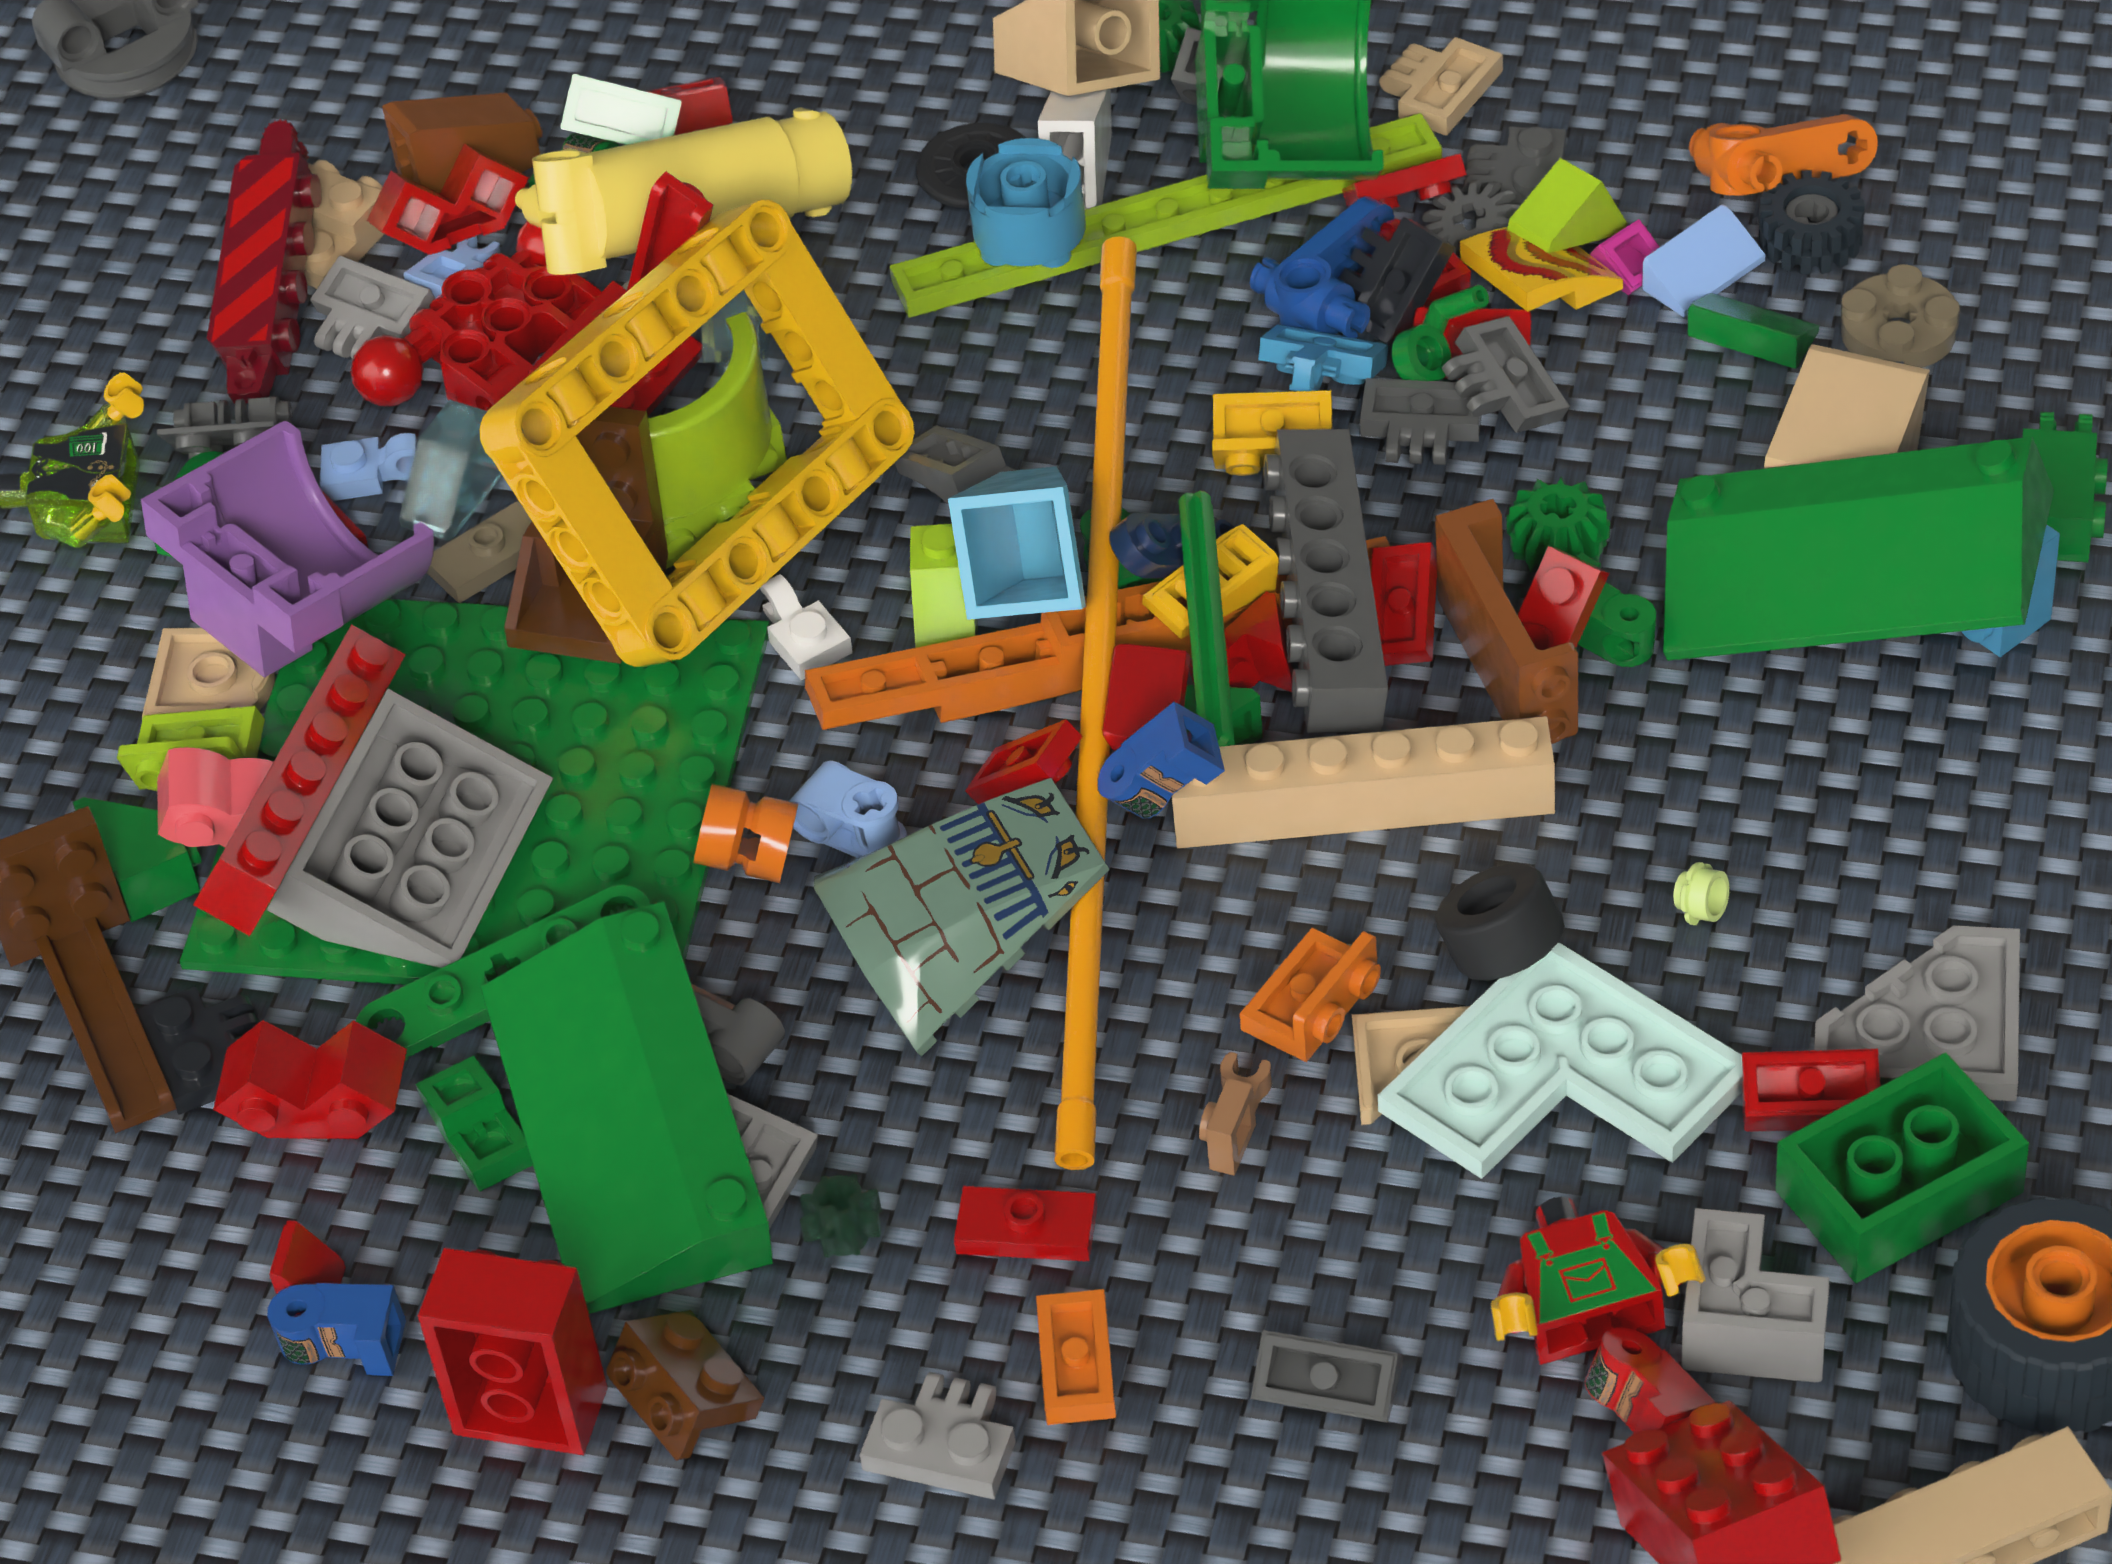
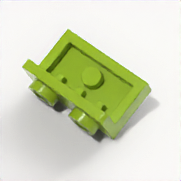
M256 706L143 715L137 744L120 745L117 760L139 790L157 791V777L168 749L184 747L206 749L219 753L230 760L257 758L265 719Z

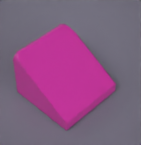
M1638 219L1598 245L1590 255L1622 278L1623 289L1621 291L1630 295L1643 286L1644 259L1660 246L1641 220Z

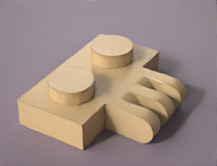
M1456 37L1453 38L1441 53L1417 44H1410L1402 53V57H1398L1391 65V69L1381 76L1379 83L1384 91L1401 98L1398 101L1399 119L1422 113L1432 131L1447 136L1503 72V54Z

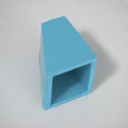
M1057 466L1000 472L948 498L967 620L1078 610L1086 607L1068 487Z

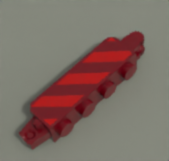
M281 119L278 121L274 120L273 123H268V127L264 128L265 132L262 133L264 138L261 139L259 155H246L234 165L207 340L213 346L227 369V394L234 404L237 399H244L245 403L248 404V399L269 398L275 376L289 375L292 352H297L300 345V330L297 317L299 304H303L307 298V280L304 271L306 257L312 255L314 251L315 240L311 224L314 208L320 206L322 191L318 176L312 174L308 167L307 159L309 157L307 154L309 152L303 142H299L296 136L298 134L291 122L288 123L287 119L284 121Z

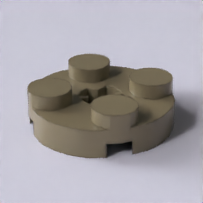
M1907 264L1896 265L1887 274L1868 278L1843 295L1841 300L1842 341L1851 353L1892 362L1904 361L1906 365L1924 368L1938 362L1952 350L1956 331L1959 327L1960 306L1954 296L1944 286L1930 278L1922 277V272L1917 267ZM1905 318L1910 320V323H1906L1900 320L1889 321V319Z

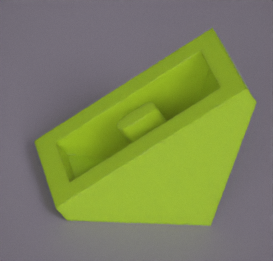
M1559 158L1511 216L1507 230L1550 253L1610 238L1626 228L1627 222L1601 180Z

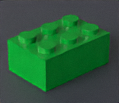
M1944 1052L1779 1140L1777 1144L1775 1191L1855 1283H1858L2023 1193L2029 1142L1947 1052Z

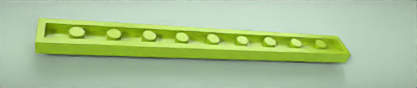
M1422 113L1370 127L1373 150H1383L1384 168L1380 176L1442 159V146ZM1203 175L1085 209V233L1079 244L1071 251L1070 260L1060 267L1048 268L1043 265H989L981 258V250L973 241L890 265L891 280L908 318L1101 263L1102 244L1111 237L1120 236L1131 239L1137 246V252L1341 194L1343 193V188L1363 180H1267L1265 189H1207V175Z

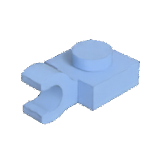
M412 433L397 434L391 437L384 447L381 446L379 437L321 445L320 488L332 501L383 494V481H413L423 477L424 460L422 455L416 456V435Z

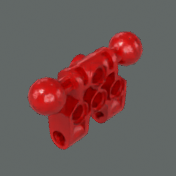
M526 221L518 232L517 253L510 258L501 253H495L483 263V268L462 270L450 275L443 282L442 294L430 303V308L419 310L409 319L411 333L406 337L399 338L384 334L366 340L353 355L350 372L352 382L364 400L378 406L393 407L409 401L418 391L422 383L423 364L432 358L441 364L447 400L481 422L483 416L493 405L528 376L529 369L533 366L539 354L546 352L602 291L578 274L555 275L548 273L542 229Z

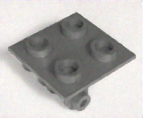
M278 396L248 399V422L245 400L237 399L235 402V423L231 424L229 404L227 400H220L218 403L217 425V407L215 402L185 403L184 409H177L173 412L174 428L157 429V435L173 446L176 451L188 454L189 460L203 452L216 451L224 453V451L237 447L280 422L288 421L292 424V406L290 401L280 402Z

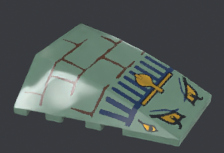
M1052 778L985 801L920 829L874 852L814 876V889L863 974L911 1045L922 1057L937 1042L933 1034L954 1013L961 1018L979 1000L975 992L1000 967L1008 971L1025 955L1021 946L1042 926L1050 930L1110 869Z

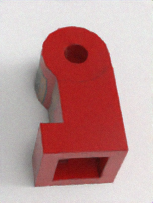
M1624 1327L1612 1328L1605 1332L1585 1378V1387L1590 1396L1599 1404L1612 1409L1631 1429L1633 1434L1643 1430L1660 1429L1679 1421V1419L1689 1417L1690 1413L1700 1406L1716 1403L1653 1340L1643 1333Z

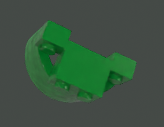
M1201 0L1202 31L1195 62L1199 163H1207V189H1265L1267 180H1375L1380 176L1384 168L1383 150H1373L1367 102V43L1371 0ZM1254 11V25H1247L1248 17Z

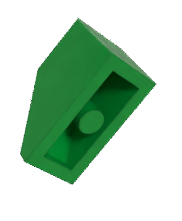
M86 797L72 802L75 811L89 806L131 923L200 892L193 870L194 866L202 863L197 847H188L158 835V810Z

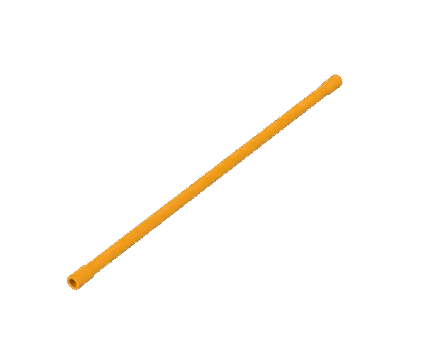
M1120 236L1105 240L1101 251L1100 290L1102 292L1080 717V734L1083 737L1079 742L1075 814L1104 861L1106 854L1108 799L1101 796L1098 790V777L1103 764L1110 756V745L1105 740L1102 729L1116 641L1119 560L1113 552L1109 536L1111 529L1121 522L1131 300L1135 290L1137 256L1136 244L1131 239ZM1104 876L1071 908L1062 1087L1061 1102L1057 1108L1054 1158L1057 1165L1069 1170L1089 1168L1094 1164L1097 1111L1094 1105Z

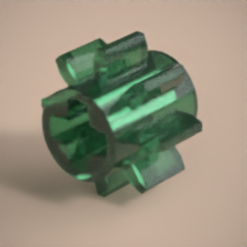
M852 1174L849 1177L844 1175L822 1176L821 1181L816 1185L812 1194H801L800 1196L803 1212L800 1225L803 1240L805 1242H813L820 1239L824 1257L829 1258L832 1254L837 1256L854 1254L858 1256L860 1255V1250L867 1244L869 1237L876 1238L882 1234L878 1215L882 1212L879 1193L877 1189H870L862 1193L857 1174Z

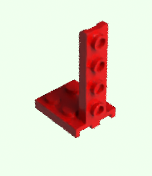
M667 171L659 177L650 191L627 290L612 280L529 369L528 376L710 221L714 205L706 200L699 189L689 183H682ZM692 336L688 337L610 407L647 411V416H649L702 358L705 345Z

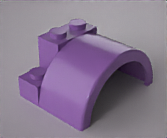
M288 421L278 423L141 499L146 536L183 565L191 620L264 678L313 650L312 643L421 580L432 562L434 550L433 530L421 521L414 525V535L380 555L362 544L343 524L326 500L308 463L301 432Z

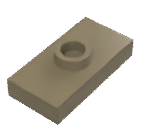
M519 500L433 551L432 562L427 574L458 603L465 601L517 568L522 538L532 520Z

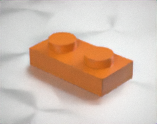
M1104 1289L1036 1296L1047 1425L1116 1418Z

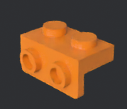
M1311 928L1240 1012L1241 1030L1307 1062L1323 1042L1326 1044L1330 1043L1337 1036L1343 1025L1345 1015L1358 999L1364 1000L1374 991L1381 974V966L1377 962L1376 937L1363 931L1353 944L1349 946Z

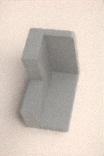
M1695 1208L1691 1245L1696 1249L1706 1281L1700 1284L1698 1281H1687L1683 1315L1682 1368L1691 1371L1795 1381H1822L1830 1277L1760 1271L1764 1236V1214Z

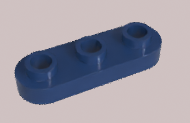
M1132 513L1110 531V544L1116 557L1128 571L1140 578H1166L1184 564L1179 514ZM1214 517L1216 539L1234 528L1228 521Z

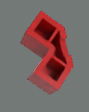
M464 144L440 193L396 172L390 171L367 221L380 232L429 255L450 249L451 245L480 234L485 236L504 229L516 206L515 196L520 189L525 187L529 178L514 167Z
M262 1020L227 1048L213 1110L237 1122L244 1129L256 1132L266 1138L358 1139L395 1111L407 1049L354 1020L318 1048Z

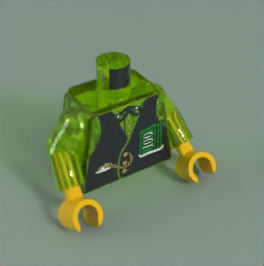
M126 373L115 375L104 390V399L108 403L104 404L86 425L67 434L37 440L33 444L29 472L0 474L1 508L28 507L38 536L43 539L57 540L73 548L83 547L88 542L129 543L140 463L125 416L132 419L140 416L143 412L144 401L139 396L142 392V385Z

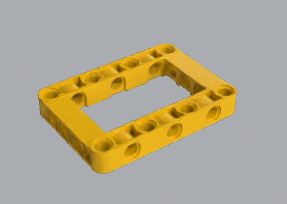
M762 199L716 215L493 405L483 416L479 429L480 441L486 454L493 460L609 638L616 654L624 663L633 667H644L680 660L692 652L904 455L911 446L914 437V423L909 411L901 403L792 226L788 214L778 203ZM744 290L763 320L760 326L765 334H772L794 371L791 373L796 383L803 384L823 416L824 420L821 422L823 428L819 431L821 437L802 455L790 457L747 496L750 502L729 521L717 523L674 562L673 565L676 569L666 577L576 435Z

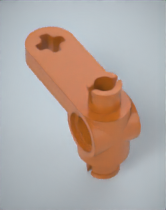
M1842 114L1767 129L1749 124L1731 125L1728 123H1717L1707 127L1706 130L1704 128L1698 129L1690 139L1689 151L1694 158L1698 170L1710 178L1711 191L1722 195L1739 196L1766 192L1775 188L1779 183L1783 185V176L1789 173H1793L1796 180L1801 179L1802 171L1812 170V178H1820L1822 171L1831 172L1832 179L1860 173L1873 161L1877 151L1878 140L1874 128L1868 122L1852 115ZM1848 135L1856 138L1855 145L1847 148L1846 155L1838 152L1839 144L1847 142Z

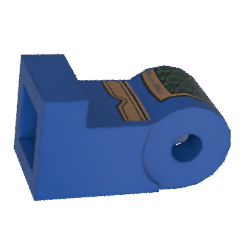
M1176 702L1171 703L1121 744L1122 746L1107 758L1099 773L1098 790L1101 796L1142 819L1151 818L1159 814L1166 807L1171 796L1194 778L1207 785L1225 771L1214 724Z
M334 1283L293 1285L277 1293L272 1298L267 1310V1318L283 1356L292 1363L301 1365L314 1364L326 1357L361 1359L366 1375L393 1376L406 1324V1318L394 1285Z

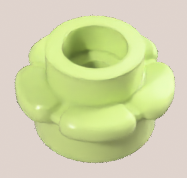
M1696 862L1688 871H1684L1679 875L1675 883L1673 897L1676 908L1686 912L1684 914L1685 921L1690 925H1697L1699 920L1716 922L1722 917L1729 899V880L1725 872L1714 870L1710 864Z

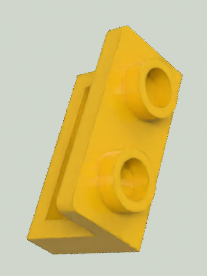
M1331 390L1213 394L1212 455L1215 469H1225L1227 473L1238 476L1257 474L1261 471V468H1264L1265 454H1275L1277 430L1333 429Z

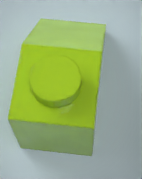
M952 524L910 526V576L915 648L978 635L977 619L967 620Z

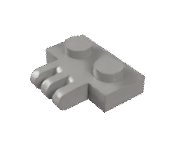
M339 255L310 299L317 312L327 315L315 335V346L325 351L333 349L334 354L344 358L351 356L353 361V355L366 340L384 334L404 338L410 334L409 319L419 310L429 309L430 303L435 297L430 289Z
M928 1372L915 1405L881 1399L860 1452L862 1470L995 1500L1016 1443L1013 1427L988 1422L996 1400V1386L981 1383L972 1405L967 1404L970 1394L969 1380L955 1377L946 1399H941L944 1388V1375Z

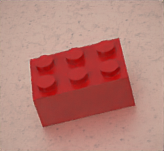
M443 1248L418 1313V1319L453 1435L584 1456L608 1387L577 1268L568 1267L557 1261L547 1259L535 1262L502 1257L482 1249L469 1252Z
M1730 1400L1723 1403H1711L1700 1406L1693 1410L1687 1418L1657 1430L1651 1429L1637 1432L1628 1437L1625 1443L1602 1452L1620 1525L1659 1564H1835L1842 1561L1824 1485Z

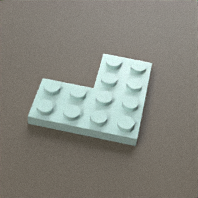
M1558 942L1544 958L1525 970L1508 977L1499 978L1377 1095L1378 1112L1481 1179L1565 1096H1568L1673 1163L1743 1092L1742 1055Z

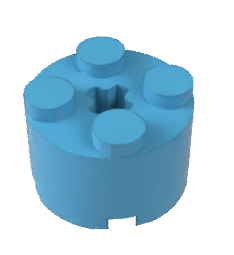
M1038 138L1009 140L998 144L999 153L990 156L986 160L983 158V153L978 156L968 169L966 186L973 238L977 247L981 250V258L984 262L993 266L1005 264L1013 266L1043 265L1048 268H1057L1065 265L1071 258V251L1079 244L1086 229L1079 163L1074 156L1070 160L1063 155L1062 146L1052 141Z

